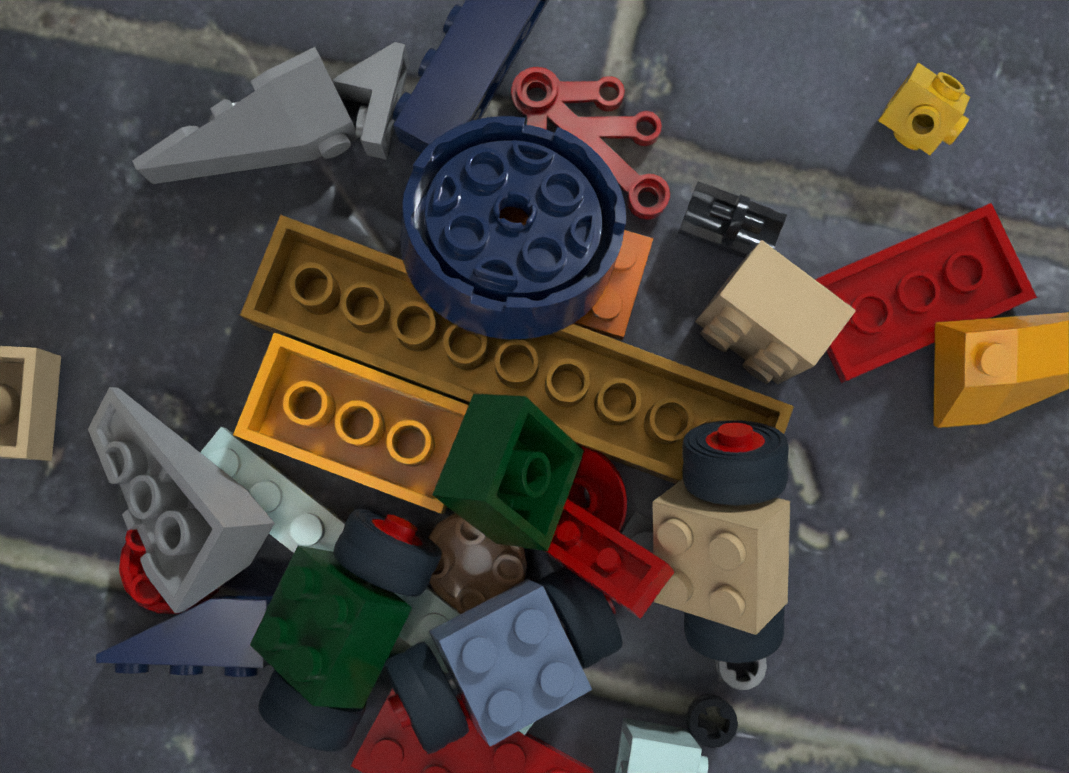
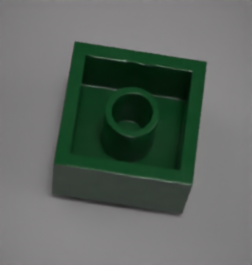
M473 394L432 495L496 544L548 551L584 450L526 396Z

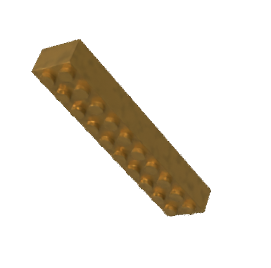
M283 215L279 217L240 313L242 318L254 326L278 333L469 405L473 394L526 396L577 445L600 452L610 460L674 484L683 479L684 461L682 445L685 435L693 428L716 421L742 420L766 424L784 434L794 408L790 404L575 324H571L552 334L529 339H500L468 331L442 317L429 306L413 286L403 260Z

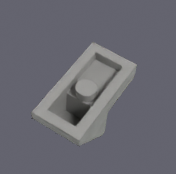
M392 43L338 75L332 81L341 99L369 105H362L360 107L355 129L356 136L361 137L360 141L367 156L385 160L388 157L395 123L392 120V115L397 102L403 94L410 65L406 45L402 43Z

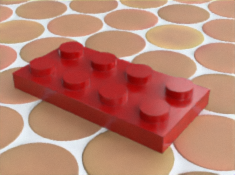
M992 203L815 279L856 310L826 350L841 383L934 343L936 322L988 319L1037 298Z
M393 688L351 764V767L362 773H594L593 768L529 733L524 735L517 731L490 747L477 732L460 695H456V698L467 720L469 732L455 742L448 743L437 752L427 754L412 726L402 729L388 701L389 697L395 695Z

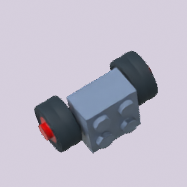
M564 566L557 572L550 573L541 578L537 583L527 579L430 630L429 633L448 673L444 674L435 655L425 642L418 643L408 648L404 653L389 658L384 664V670L395 691V695L389 697L388 701L402 729L412 726L427 754L435 753L444 748L448 743L455 742L464 737L469 732V728L456 698V695L459 694L477 732L491 747L586 694L592 688L583 669L589 668L598 663L602 658L616 653L623 645L620 629L614 616L616 614L614 605L608 596Z

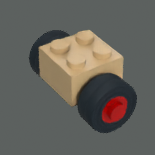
M742 420L716 421L690 430L685 435L682 445L684 461L683 479L653 501L654 555L667 562L675 571L654 602L683 611L685 615L684 633L688 644L699 654L722 662L744 663L766 658L778 650L784 637L785 605L788 603L790 501L776 497L785 490L787 485L789 445L786 436L781 431L758 422Z

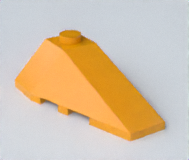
M1069 312L935 323L933 426L937 428L988 424L1069 389Z

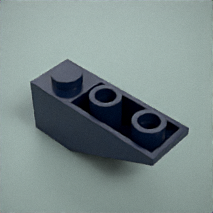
M222 595L209 599L96 654V663H115L114 672L126 674L149 672V664L170 665L169 673L173 675L203 674L204 666L224 667L225 676H257L258 668H264L269 663L250 646V643L273 596Z

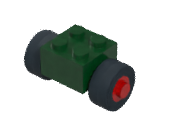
M355 509L349 515L343 532L334 546V551L297 546L250 643V646L274 668L269 683L259 700V713L271 728L291 741L308 748L328 752L343 750L350 743L356 727L366 711L367 699L412 610V607L395 593L412 597L420 596L426 590L432 573L436 570L441 559V549L431 539L417 531V527L409 521L391 514L386 516L374 511Z

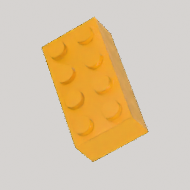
M274 332L233 436L444 514L447 506L432 494L469 405Z

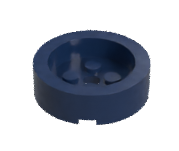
M497 116L473 120L456 126L437 137L423 150L413 164V171L406 184L402 202L401 254L407 274L420 296L431 308L453 324L480 335L500 339L541 337L562 330L583 317L602 296L609 282L622 246L626 226L625 202L620 186L609 166L589 145L559 127L556 128L554 133L540 127L524 124V117ZM511 206L522 209L529 218L523 226L522 223H513L505 218L500 219V211Z

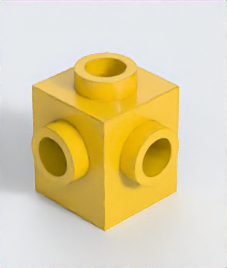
M917 63L889 100L878 121L894 131L895 138L905 147L912 150L921 149L928 155H931L942 141L951 145L965 128L969 118L963 114L970 97L964 93L963 85L951 75L939 72L936 75L920 63Z

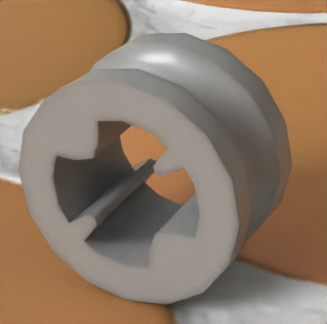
M766 658L754 661L752 671L748 672L745 669L744 673L746 676L743 678H736V672L727 666V662L715 660V669L719 677L730 687L738 690H749L759 685L764 679L767 663Z

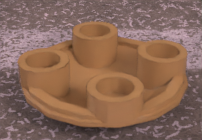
M456 513L439 522L428 537L442 551L441 559L436 570L432 573L429 583L436 594L453 608L457 609L460 614L512 588L525 579L527 562L524 548L494 543Z

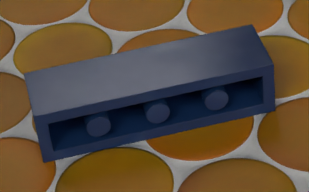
M466 0L463 6L456 4L445 21L443 33L446 35L437 50L430 48L419 66L418 76L421 78L412 94L405 92L395 106L392 120L395 121L394 128L398 140L422 153L430 143L448 130L461 124L481 119L549 0Z

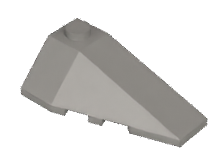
M313 47L251 80L250 82L255 91L241 101L231 103L230 100L223 99L210 109L213 114L209 117V122L202 127H182L132 160L136 170L149 182L157 184L312 161L321 156L325 159L333 158L348 150L351 146V141L359 137L355 134L353 122L316 48Z
M109 387L88 431L109 483L119 484L129 508L122 514L128 530H138L146 549V554L140 558L146 576L174 613L184 612L248 567L275 523L241 484L121 389Z

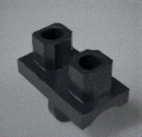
M698 181L678 233L746 258L761 240L773 249L775 248L787 214L750 201V198L740 194L737 196Z

